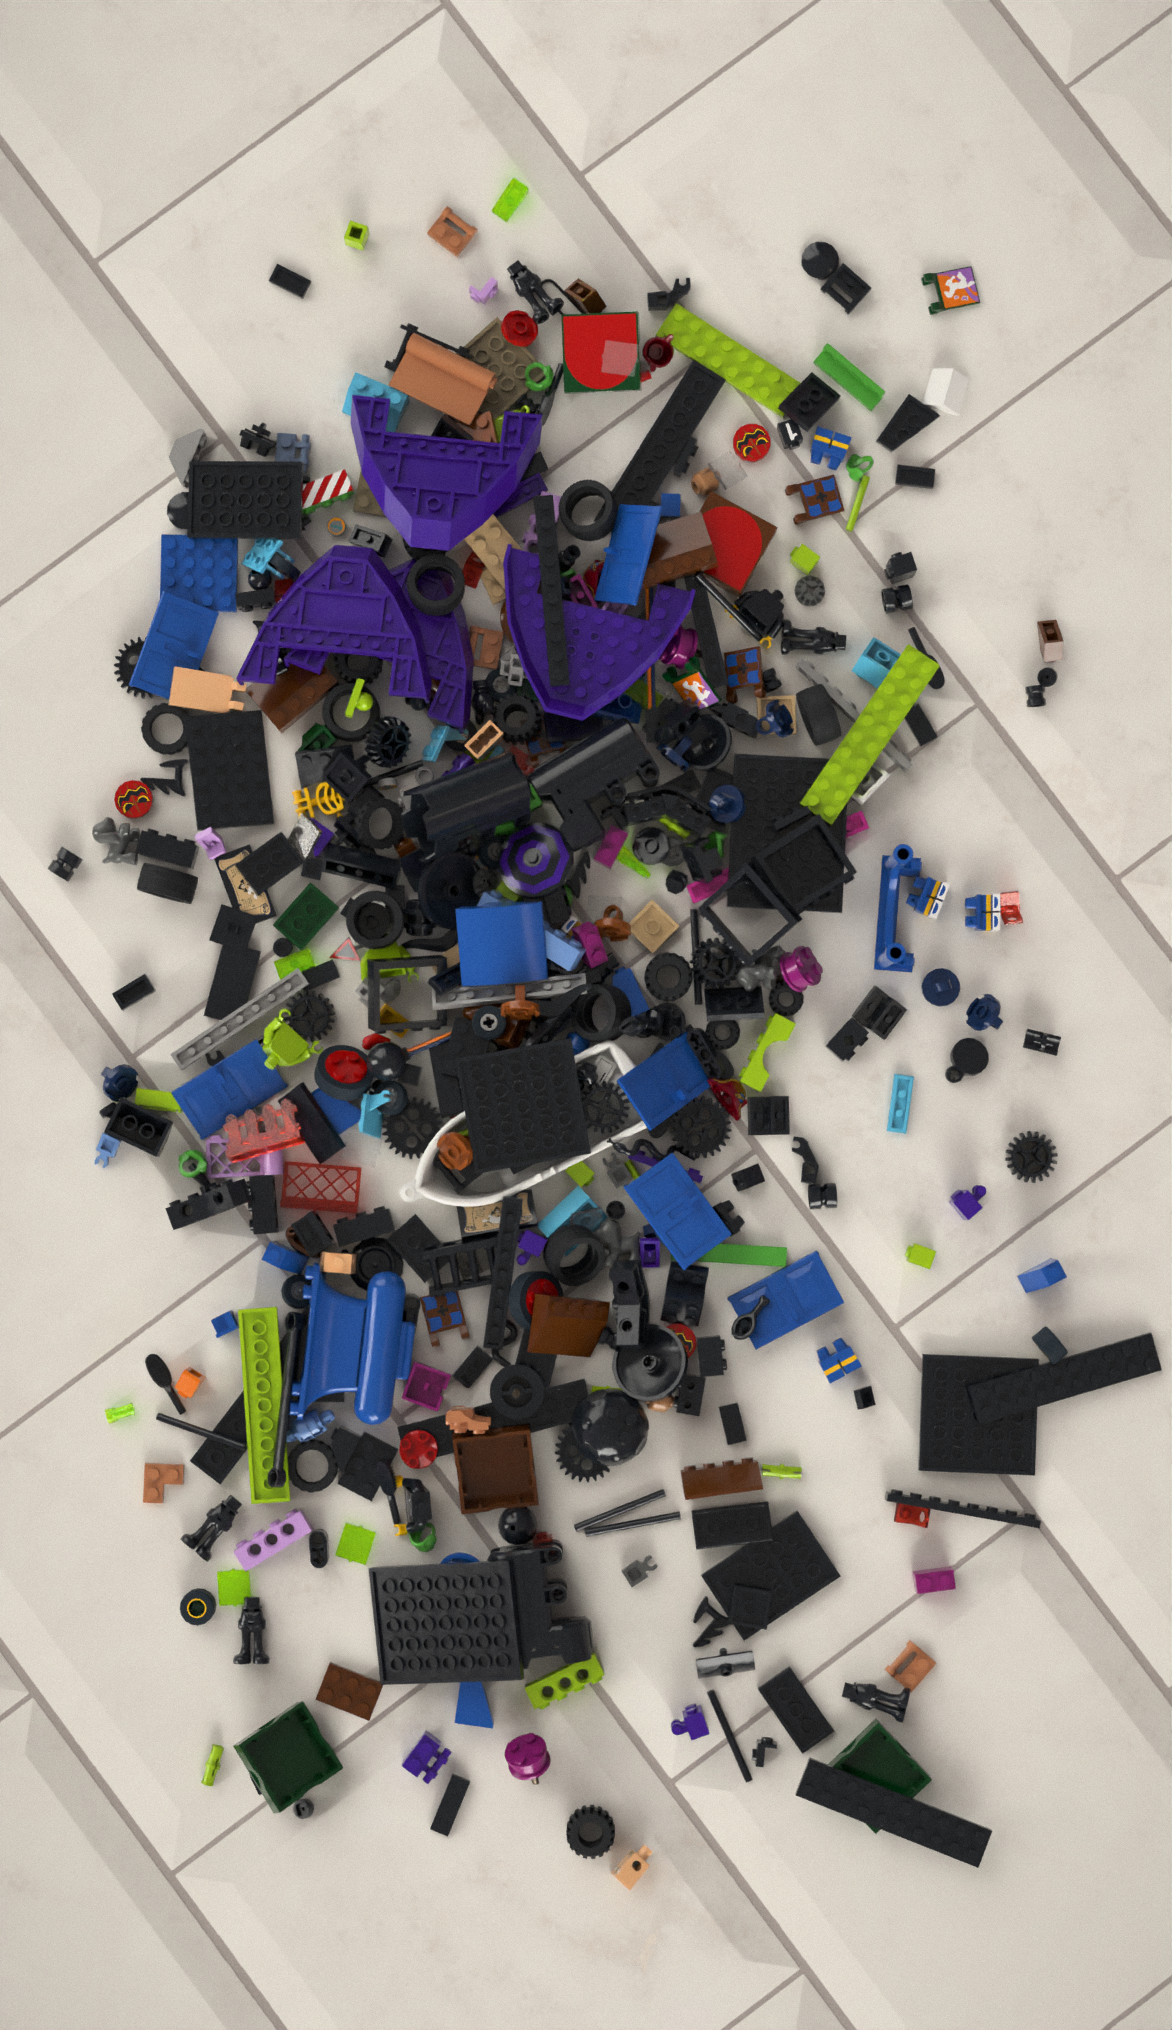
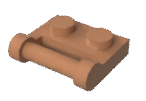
M447 206L429 229L427 235L458 257L475 236L478 229L468 225ZM450 219L467 233L465 237L451 228L445 221Z
M470 626L469 632L471 633L470 642L473 657L475 655L478 634L484 635L479 660L474 659V666L492 670L497 669L504 632Z
M909 1640L906 1644L907 1647L885 1670L905 1688H910L912 1693L936 1665V1662ZM914 1651L916 1653V1656L910 1661V1663L904 1668V1670L900 1674L896 1672V1670Z

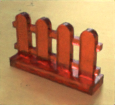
M284 1099L280 1103L281 1109L275 1110L272 1105L266 1104L262 1108L261 1115H256L251 1109L244 1112L243 1120L238 1121L235 1115H228L225 1120L226 1124L223 1125V1130L228 1132L229 1142L226 1143V1157L232 1163L305 1143L304 1135L299 1130L301 1125L296 1123L294 1112L298 1111L297 1106L293 1105L289 1099ZM282 1115L284 1127L278 1128L276 1117ZM264 1120L266 1132L260 1133L258 1122ZM241 1126H246V1138H241Z

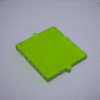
M345 1523L335 1556L348 1559L349 1562L354 1561L366 1565L376 1532L365 1529L362 1525L358 1527Z
M233 1568L230 1571H217L219 1606L233 1605L236 1607L237 1605L244 1604V1597H251L249 1570L245 1572V1570H235Z

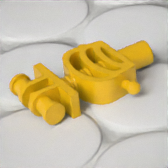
M327 782L318 785L316 799H311L307 787L303 788L306 798L302 799L301 790L292 792L295 800L293 804L298 805V809L295 812L298 813L299 822L303 815H306L305 811H309L310 818L316 819L313 806L317 805L327 816L337 814V818L339 816L343 817L340 812L345 810L343 802L345 800L338 793H335L333 788H331L332 794H329L331 786ZM325 788L324 796L320 797L322 789ZM307 802L308 806L302 807V803ZM330 802H334L337 808H333ZM327 804L331 811H326L322 805Z

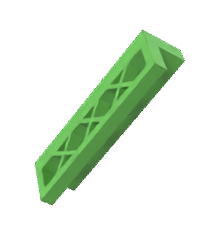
M828 343L813 363L868 410L872 411L884 397L885 391Z

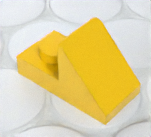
M386 1003L380 1009V1023L409 1021ZM404 1029V1032L401 1033L393 1032V1030L390 1031L402 1039L409 1029Z

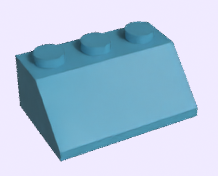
M355 372L347 391L342 413L351 416L352 395L390 399L386 431L396 432L408 405L409 396Z
M873 637L853 667L852 672L871 683L875 688H879L901 654Z
M577 1186L538 1223L537 1227L547 1238H550L559 1228L572 1224L583 1225L593 1232L608 1216ZM579 1244L568 1249L564 1255L567 1257Z

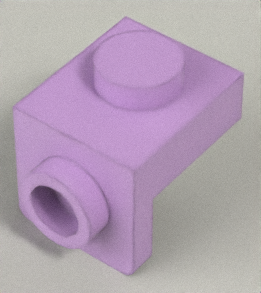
M491 277L481 291L470 286V297L475 302H482L485 305L490 297L493 298L499 290L497 288L498 281Z
M212 827L195 835L196 842L206 850L210 860L226 852L223 837Z

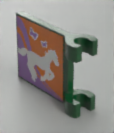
M972 266L939 273H927L921 278L923 286L935 284L939 302L931 303V306L928 307L930 315L945 310L980 304Z
M696 656L689 658V662L684 664L689 672L678 676L676 668L671 666L666 669L667 672L662 674L663 679L673 685L682 700H689L698 704L699 711L722 700L701 670L700 662Z

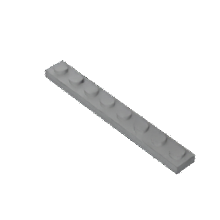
M801 659L796 668L814 686L823 684L832 703L855 723L860 714L855 710L856 706L850 700L846 701L842 697V692L837 687L832 688L828 684L829 680L822 673L819 675L814 670L815 667L810 661L807 660L805 662ZM889 740L882 751L906 773L913 765L911 758L905 753L901 754L897 750L898 746L892 740Z
M297 968L170 1055L179 1068L184 1070L308 986V981L300 969Z
M585 973L519 983L456 987L441 996L435 990H431L433 1011L515 1001V985H525V999L528 1000L561 997L574 987L586 984Z

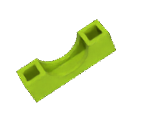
M777 1013L774 1016H769L765 1023V1026H767L765 1033L761 1032L756 1041L759 1044L756 1051L751 1050L747 1058L750 1061L747 1068L743 1066L738 1075L741 1078V1083L758 1092L762 1091L769 1077L763 1065V1054L770 1044L777 1041H788L796 1023Z

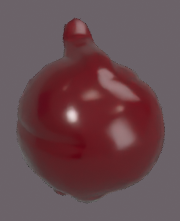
M672 334L666 337H652L645 342L642 355L651 372H654L656 367L662 368L667 366L673 358L674 349L671 341L674 337Z

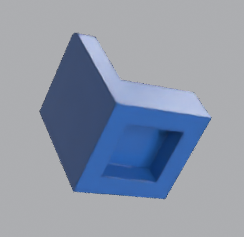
M661 493L662 517L680 518L681 494Z
M232 1310L211 1320L217 1333V1338L239 1328Z

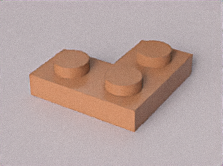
M145 1463L143 1503H163L164 1484L183 1485L184 1465Z

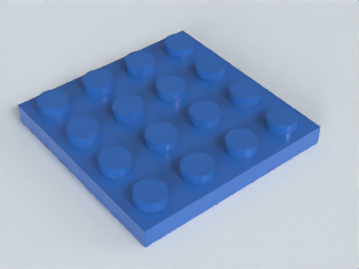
M161 534L160 598L162 592L166 591L171 595L215 612H237L235 593H237L238 539H189L187 535Z

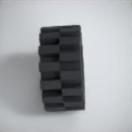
M784 981L775 985V988L770 991L769 1005L773 1012L785 1017L791 1016L801 1009L804 995L802 992L794 991ZM782 992H790L793 995L794 1000L790 1006L780 1004L779 995Z
M735 1020L709 1021L705 1033L714 1048L724 1050L733 1047L740 1037V1028ZM719 1025H726L730 1029V1036L725 1040H720L716 1037L715 1030Z

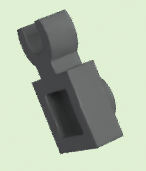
M612 1152L613 1161L611 1163L607 1162L605 1158L602 1160L606 1166H610L611 1170L607 1171V1174L615 1187L618 1188L633 1178L623 1162L619 1165L617 1164V1156Z
M651 1555L646 1556L642 1564L636 1560L621 1570L631 1587H634L648 1577L646 1571H653L658 1567L657 1564L653 1566L647 1564L648 1560L652 1559Z

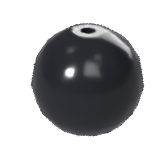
M393 1042L378 1043L370 1050L367 1056L369 1071L373 1077L381 1081L395 1080L402 1075L406 1068V1056L402 1048Z
M527 1507L505 1509L498 1522V1529L502 1538L514 1545H522L531 1541L536 1534L538 1526L535 1514Z

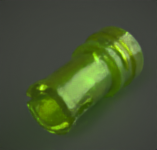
M129 1403L118 1408L105 1409L108 1423L112 1424L121 1418L135 1415L133 1404Z

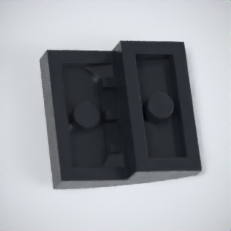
M874 985L852 1014V1017L885 1040L907 1009Z
M789 1096L747 1097L748 1135L790 1134Z

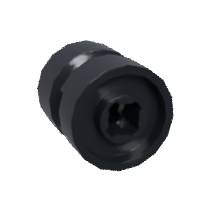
M908 584L898 586L896 590L892 587L881 590L883 607L886 614L897 612L898 608L902 611L913 608L912 594Z
M61 847L56 854L57 860H52L47 869L69 882L74 874L73 869H77L83 859Z
M826 1183L823 1187L819 1184L808 1185L809 1208L821 1209L822 1206L837 1208L836 1184Z

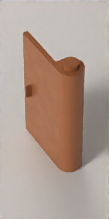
M413 333L407 343L406 353L388 385L470 426L490 388L494 389L498 379L495 378L496 373Z

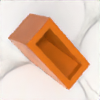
M191 1367L186 1368L175 1386L178 1389L177 1393L186 1399L187 1397L192 1398L206 1377Z

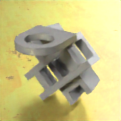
M514 646L500 657L501 666L499 673L500 675L508 676L509 685L523 686V679L528 678L523 671L519 656L516 653V647Z
M365 977L355 992L361 996L359 1000L368 1008V979ZM393 978L386 985L380 981V1009L385 1003L393 1001L400 994L401 984L399 979ZM394 983H396L397 987L396 992H394Z

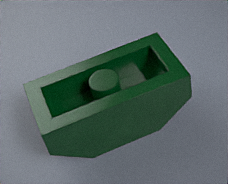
M315 723L302 736V746L298 751L332 747L338 738L326 725Z

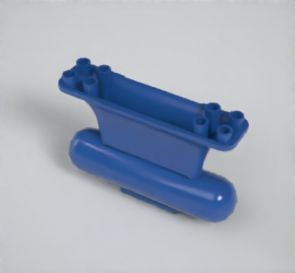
M314 1262L313 1266L306 1265L305 1279L312 1281L311 1285L303 1286L302 1296L303 1299H309L310 1309L303 1369L300 1381H293L292 1395L298 1396V1401L291 1400L290 1415H296L297 1419L302 1420L307 1407L316 1399L333 1393L355 1392L354 1413L357 1418L363 1423L370 1425L385 1422L392 1412L396 1379H408L411 1370L415 1324L403 1321L406 1283L397 1273L390 1271L380 1272L370 1279L366 1300L342 1294L332 1288L324 1280L319 1263Z

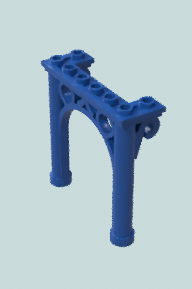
M906 844L898 845L891 856L882 855L874 970L912 973L914 966V953H906L903 945L895 943L900 876L920 877V870L922 869L921 858H913V850Z

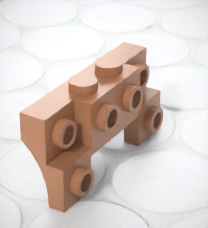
M452 1406L446 1413V1425H450V1430H454V1433H466L467 1429L473 1430V1434H484L485 1430H489V1426H491V1417L476 1415L474 1407Z

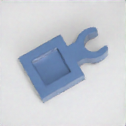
M103 1132L96 1151L101 1153L94 1163L98 1164L99 1160L102 1159L104 1161L102 1168L107 1167L109 1157L114 1158L122 1140Z

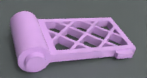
M269 1132L266 1137L222 1139V1135L210 1136V1140H206L208 1178L284 1174L282 1136H278V1132ZM252 1141H259V1150L253 1154L247 1146ZM233 1142H237L242 1147L236 1155L228 1149ZM211 1143H218L224 1149L216 1156L211 1152ZM244 1150L252 1156L246 1164L238 1158ZM225 1151L233 1157L227 1165L219 1159ZM254 1159L260 1163V1172H253L248 1167ZM235 1160L243 1166L238 1173H234L229 1168ZM218 1161L224 1169L219 1174H212V1165Z

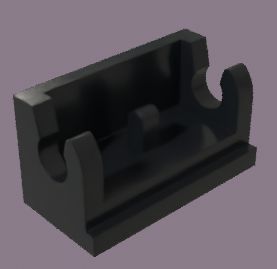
M477 1345L454 1372L452 1377L469 1389L492 1362L493 1358Z

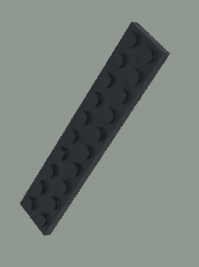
M693 360L611 493L616 499L618 509L620 504L641 505V503L651 502L688 443L690 436L693 435L723 387L725 379ZM606 503L603 504L599 513L595 517L594 522L598 521L602 517L605 511Z
M308 1306L302 1312L304 1323L302 1329L298 1332L293 1381L300 1380L303 1369L310 1309ZM288 1332L280 1341L282 1379ZM243 1390L212 1432L247 1444ZM207 1438L190 1462L221 1484L248 1448L246 1446L245 1451Z
M1149 1332L1061 1358L1055 1364L1047 1362L969 1385L968 1390L977 1422L982 1424L1161 1371L1162 1369L1152 1333Z
M585 1379L545 1388L543 1402L539 1409L524 1419H511L503 1416L495 1409L492 1402L474 1408L476 1415L491 1417L489 1429L529 1424L530 1433L571 1423L577 1406L589 1394ZM446 1414L397 1427L400 1440L407 1433L414 1430H424L430 1433L438 1445L437 1457L454 1453L452 1440L454 1430H450V1425H446Z
M810 1757L795 1793L798 1797L979 1868L992 1834V1829Z

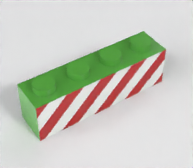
M345 469L303 485L302 514H312L316 512L317 508L331 507L334 505L333 502L339 500L341 502L347 501L352 498V495H355Z

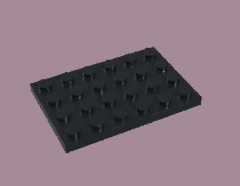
M189 461L187 537L189 539H302L304 463L295 461Z
M262 710L185 716L197 831H203L209 827L216 830L274 824Z
M798 1511L772 1527L773 1541L746 1544L701 1574L728 1618L734 1584L772 1590L767 1624L769 1625L841 1577ZM734 1625L744 1641L761 1630Z

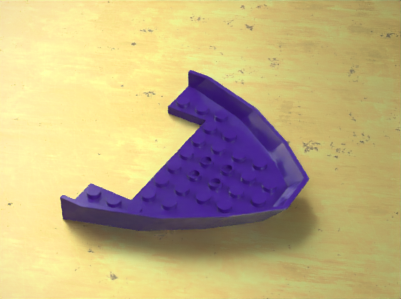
M352 395L350 424L362 475L384 515L410 547L449 551L477 530L516 490L540 445L542 431V415L504 411L500 443L387 432L390 399Z
M508 544L503 561L507 621L523 671L545 712L581 721L620 696L660 658L690 611L696 590L694 589L690 592L658 584L649 621L562 600L570 685L550 687L542 594L537 593L541 580L539 555L512 548V545Z
M334 545L298 577L272 608L236 677L240 685H244V682L275 685L280 647L393 658L389 696L424 699L426 703H430L432 688L421 629L398 582L373 548Z
M411 559L389 569V571L398 582L420 626L430 678L440 681L427 716L459 728L460 734H464L471 714L474 666L465 612L461 602L455 610L442 616H430L418 610L411 602L407 590L409 571L414 563L417 562V560ZM431 570L424 573L417 583L419 593L426 599L434 601L449 597L455 588L451 575L441 570ZM292 649L284 658L285 666L289 667L291 663L320 675L330 652ZM378 657L388 662H393V658Z

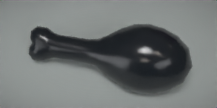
M762 1295L751 1312L739 1316L734 1321L731 1334L735 1339L744 1340L753 1334L756 1328L757 1316L770 1303V1299Z

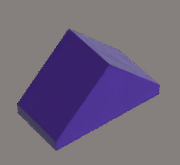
M309 818L312 822L310 823L311 826L314 824L315 828L313 830L315 829L320 834L318 836L315 832L311 831V836L317 841L315 842L312 839L314 856L318 858L336 835L314 818Z
M657 1237L640 1238L642 1268L660 1267V1241Z

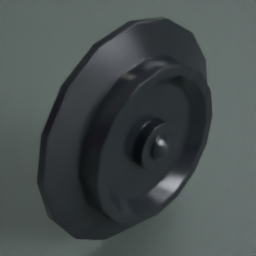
M372 1237L362 1240L351 1252V1254H357L355 1274H350L356 1285L367 1291L370 1279L377 1273L390 1271L397 1273L399 1276L403 1273V1258L385 1238Z

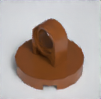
M616 905L608 906L604 910L603 918L594 922L602 940L603 937L610 938L611 942L624 941L628 939V935H631V926L623 921V912ZM616 910V916L614 918H610V914Z
M515 985V1001L505 1002L501 1005L502 1017L505 1018L506 1015H509L511 1020H530L531 1015L538 1017L540 1014V1006L537 1003L525 1000V985Z
M449 1132L439 1139L437 1148L439 1147L440 1154L438 1156L447 1168L459 1171L471 1163L473 1151L468 1136Z

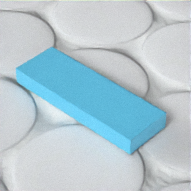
M894 1074L887 1131L904 1134L907 1132L914 1076Z

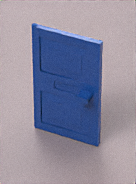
M619 505L609 546L604 548V552L607 554L596 591L595 601L637 605L662 506Z
M163 591L129 686H134L169 700L174 667L199 670L219 613Z
M687 1031L617 1080V1083L649 1131L710 1087L707 1081L709 1078L687 1041Z
M257 1039L171 1092L201 1140H204L288 1087L276 1068L272 1070L265 1066L264 1062L268 1056L262 1050Z
M673 1153L630 1184L624 1186L628 1195L683 1270H686L689 1265L732 1235Z
M818 1251L812 1252L727 1298L738 1317L751 1312L762 1295L770 1299V1303L757 1316L755 1331L749 1337L756 1350L844 1304L839 1291L819 1257Z

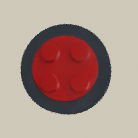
M335 1045L325 1049L320 1054L314 1071V1078L318 1087L328 1096L338 1100L349 1101L361 1098L363 1094L368 1092L373 1080V1075L367 1066V1055L363 1051L348 1045Z
M525 1272L518 1276L511 1286L509 1292L510 1312L516 1323L524 1329H531L535 1294L564 1296L559 1281L548 1272Z

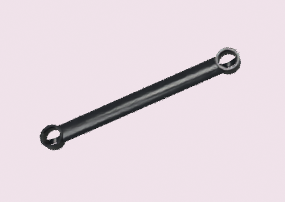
M289 1312L285 1319L288 1335L273 1468L268 1473V1484L270 1487L281 1488L286 1482V1472L283 1466L298 1332L302 1329L304 1323L303 1315L300 1312Z

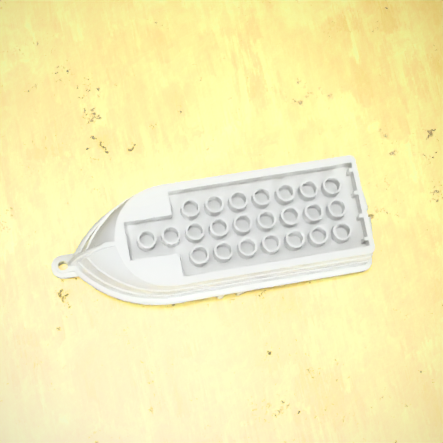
M605 1040L574 1056L576 1069L582 1066L583 1062L594 1064L599 1054L618 1065L606 1083L607 1088H609L610 1083H614L613 1090L618 1086L620 1087L617 1080L636 1067L629 1056L612 1040ZM621 1087L617 1092L619 1095L624 1092ZM586 1088L580 1091L581 1097L584 1099L586 1098V1095H584L582 1092L586 1091L588 1094L590 1093V1091ZM601 1091L599 1096L594 1094L590 1100L602 1101L606 1091ZM611 1094L609 1101L611 1107L620 1110L617 1097ZM626 1095L621 1097L622 1100L628 1099ZM606 1098L605 1102H602V1104L600 1103L598 1105L594 1103V1105L598 1106V1108L601 1109L600 1117L602 1113H605V1111L607 1112L609 1110L613 1112L612 1109H609V1107L606 1106L608 1098ZM629 1100V1102L624 1103V1107L628 1106L630 1110L623 1111V1113L628 1114V1118L621 1117L625 1123L621 1124L618 1121L616 1123L619 1126L618 1130L613 1125L611 1126V1133H609L608 1127H606L604 1134H602L601 1127H598L597 1132L593 1131L595 1127L593 1124L589 1129L587 1128L591 1154L536 1163L514 1175L510 1168L484 1172L457 1194L454 1191V1186L439 1168L436 1169L433 1164L439 1159L438 1154H440L439 1147L437 1148L439 1139L449 1132L459 1133L468 1128L464 1111L451 1119L434 1136L420 1160L415 1179L401 1187L400 1196L406 1202H413L426 1197L439 1203L462 1207L492 1204L503 1200V1196L510 1197L612 1146L611 1143H607L609 1138L615 1143L620 1142L647 1128V1126ZM588 1105V1113L596 1121L598 1111L596 1108ZM612 1113L605 1114L601 1124L612 1122L616 1119L617 1115ZM450 1169L460 1183L465 1181L457 1169ZM408 1189L413 1190L412 1196L406 1194Z

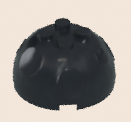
M609 1388L594 1391L579 1403L574 1412L572 1436L579 1448L578 1450L593 1463L602 1466L621 1465L639 1455L647 1442L649 1421L643 1406L637 1399L630 1397L624 1391Z

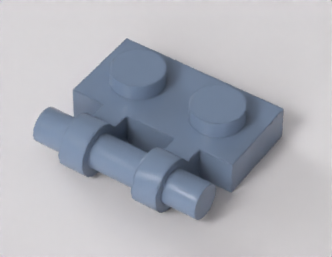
M277 433L275 461L303 462V474H306L310 461L308 459V450L311 449L310 435L303 434L302 441L297 442L296 434ZM296 449H301L299 459H295Z

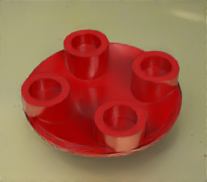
M424 1430L411 1431L400 1442V1457L411 1468H426L437 1457V1442L430 1433Z

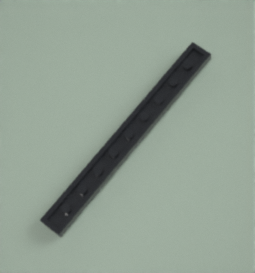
M553 495L534 496L550 687L569 686Z

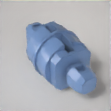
M315 1409L306 1414L304 1413L302 1420L296 1418L291 1422L293 1429L287 1430V1442L298 1439L303 1443L322 1434L328 1429L326 1423L328 1424L335 1419L333 1411L326 1410L321 1414Z

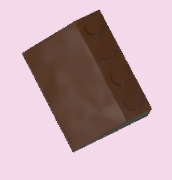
M701 511L658 525L643 579L644 590L658 586V584L662 585L696 574L697 572L718 567Z
M290 663L287 672L280 676L276 675L275 685L252 683L246 688V692L282 734L340 684L325 665L319 675Z
M535 1294L527 1352L591 1357L608 1322L610 1302Z
M753 1457L741 1459L742 1462L734 1463V1460L722 1461L723 1465L705 1463L701 1468H696L695 1465L685 1466L684 1470H680L685 1500L762 1490L763 1485L758 1461L753 1460Z

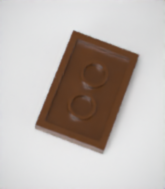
M330 1662L315 1700L369 1721L383 1685H381L380 1681Z

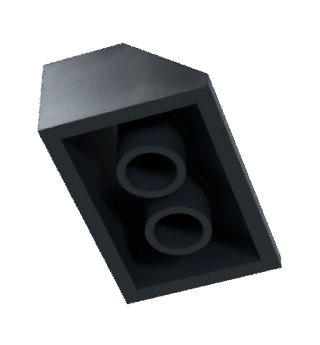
M120 1097L104 1132L155 1157H160L168 1140L173 1121Z

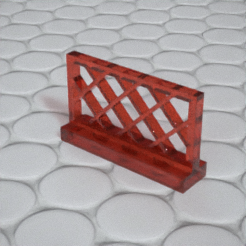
M285 1161L280 1207L358 1214L362 1167ZM289 1165L297 1166L301 1171L294 1179L288 1174ZM300 1166H304L307 1168L303 1171V1169ZM311 1167H316L321 1174L312 1181L305 1172ZM320 1168H327L323 1172L320 1170ZM330 1169H335L340 1175L333 1182L325 1176V1173ZM349 1170L357 1171V1179L351 1184L343 1176ZM304 1174L310 1183L301 1189L295 1180ZM321 1176L329 1183L322 1191L314 1184ZM342 1177L348 1184V1187L340 1193L333 1184ZM292 1183L300 1191L294 1197L286 1196L287 1187ZM311 1185L319 1192L314 1198H308L303 1192ZM330 1186L338 1194L332 1200L327 1199L323 1194ZM351 1188L355 1193V1202L346 1201L342 1194ZM321 1195L324 1199H317V1197Z

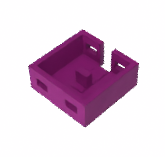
M415 1361L402 1399L438 1412L444 1397L441 1395L443 1389H447L452 1374Z

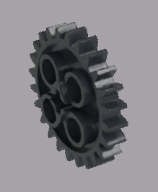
M138 637L137 643L131 639L130 646L124 644L125 651L119 649V652L122 654L121 657L115 656L119 663H115L114 667L119 668V670L115 671L114 674L120 675L117 682H123L121 685L122 689L128 687V694L134 691V697L141 693L142 699L145 698L146 694L152 699V693L129 686L136 664L131 665L129 663V659L132 656H138L139 658L145 642L140 637Z
M702 1096L700 1101L696 1097L693 1099V1102L690 1101L681 1110L679 1109L676 1112L677 1116H671L675 1120L674 1123H669L670 1126L674 1127L669 1133L675 1134V1137L671 1140L678 1141L675 1147L682 1146L681 1153H685L688 1150V1156L691 1157L695 1153L696 1158L700 1157V1153H702L703 1158H707V1152L714 1156V1149L720 1152L719 1145L726 1146L723 1140L730 1139L726 1132L732 1131L727 1128L731 1121L725 1120L729 1114L722 1113L725 1107L718 1108L719 1102L712 1104L713 1098H709L706 1102L705 1096ZM704 1109L709 1112L707 1120H703L700 1115ZM686 1117L692 1120V1125L689 1128L683 1125V1120ZM713 1119L716 1120L715 1123L703 1127L702 1132L697 1130L689 1135H685V1132L697 1128L698 1123L705 1124ZM711 1127L717 1129V1135L713 1138L708 1133ZM693 1135L699 1136L700 1142L698 1145L691 1143Z
M414 1097L412 1102L409 1099L407 1100L405 1108L400 1113L390 1115L389 1118L383 1117L387 1124L382 1125V1127L386 1128L387 1131L382 1133V1135H388L385 1143H392L389 1149L397 1148L395 1154L401 1151L402 1158L409 1154L410 1159L413 1158L414 1154H416L418 1159H420V1153L424 1154L431 1140L441 1129L439 1125L444 1123V1121H438L437 1119L441 1116L440 1113H434L437 1107L429 1108L431 1102L424 1105L423 1098L418 1103L416 1097ZM412 1109H416L419 1112V1117L416 1120L409 1118V1112ZM401 1115H404L412 1125H418L416 1130L425 1138V1141H421L415 1132L408 1131L410 1127L401 1118ZM397 1122H402L405 1126L401 1133H397L394 1129ZM425 1123L430 1124L432 1127V1131L429 1134H424L421 1131V1127ZM410 1136H414L417 1139L415 1147H410L407 1144V1139Z
M568 1424L569 1431L562 1429L564 1437L558 1436L561 1443H555V1446L560 1448V1450L555 1451L556 1455H560L556 1462L563 1463L559 1468L567 1469L565 1475L571 1472L572 1480L579 1476V1482L582 1481L583 1477L586 1478L587 1483H589L590 1477L597 1481L598 1474L603 1478L604 1470L610 1472L607 1466L592 1462L590 1469H584L581 1466L582 1461L587 1459L584 1456L577 1464H574V1461L582 1453L578 1450L579 1448L572 1436V1425ZM575 1447L578 1453L576 1456H569L567 1449Z

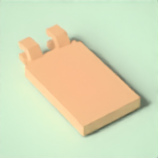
M175 666L168 705L214 713H226L230 710L242 711L244 703L231 701L232 691L244 693L246 691V684L240 685L238 682H234V678H231L232 676Z

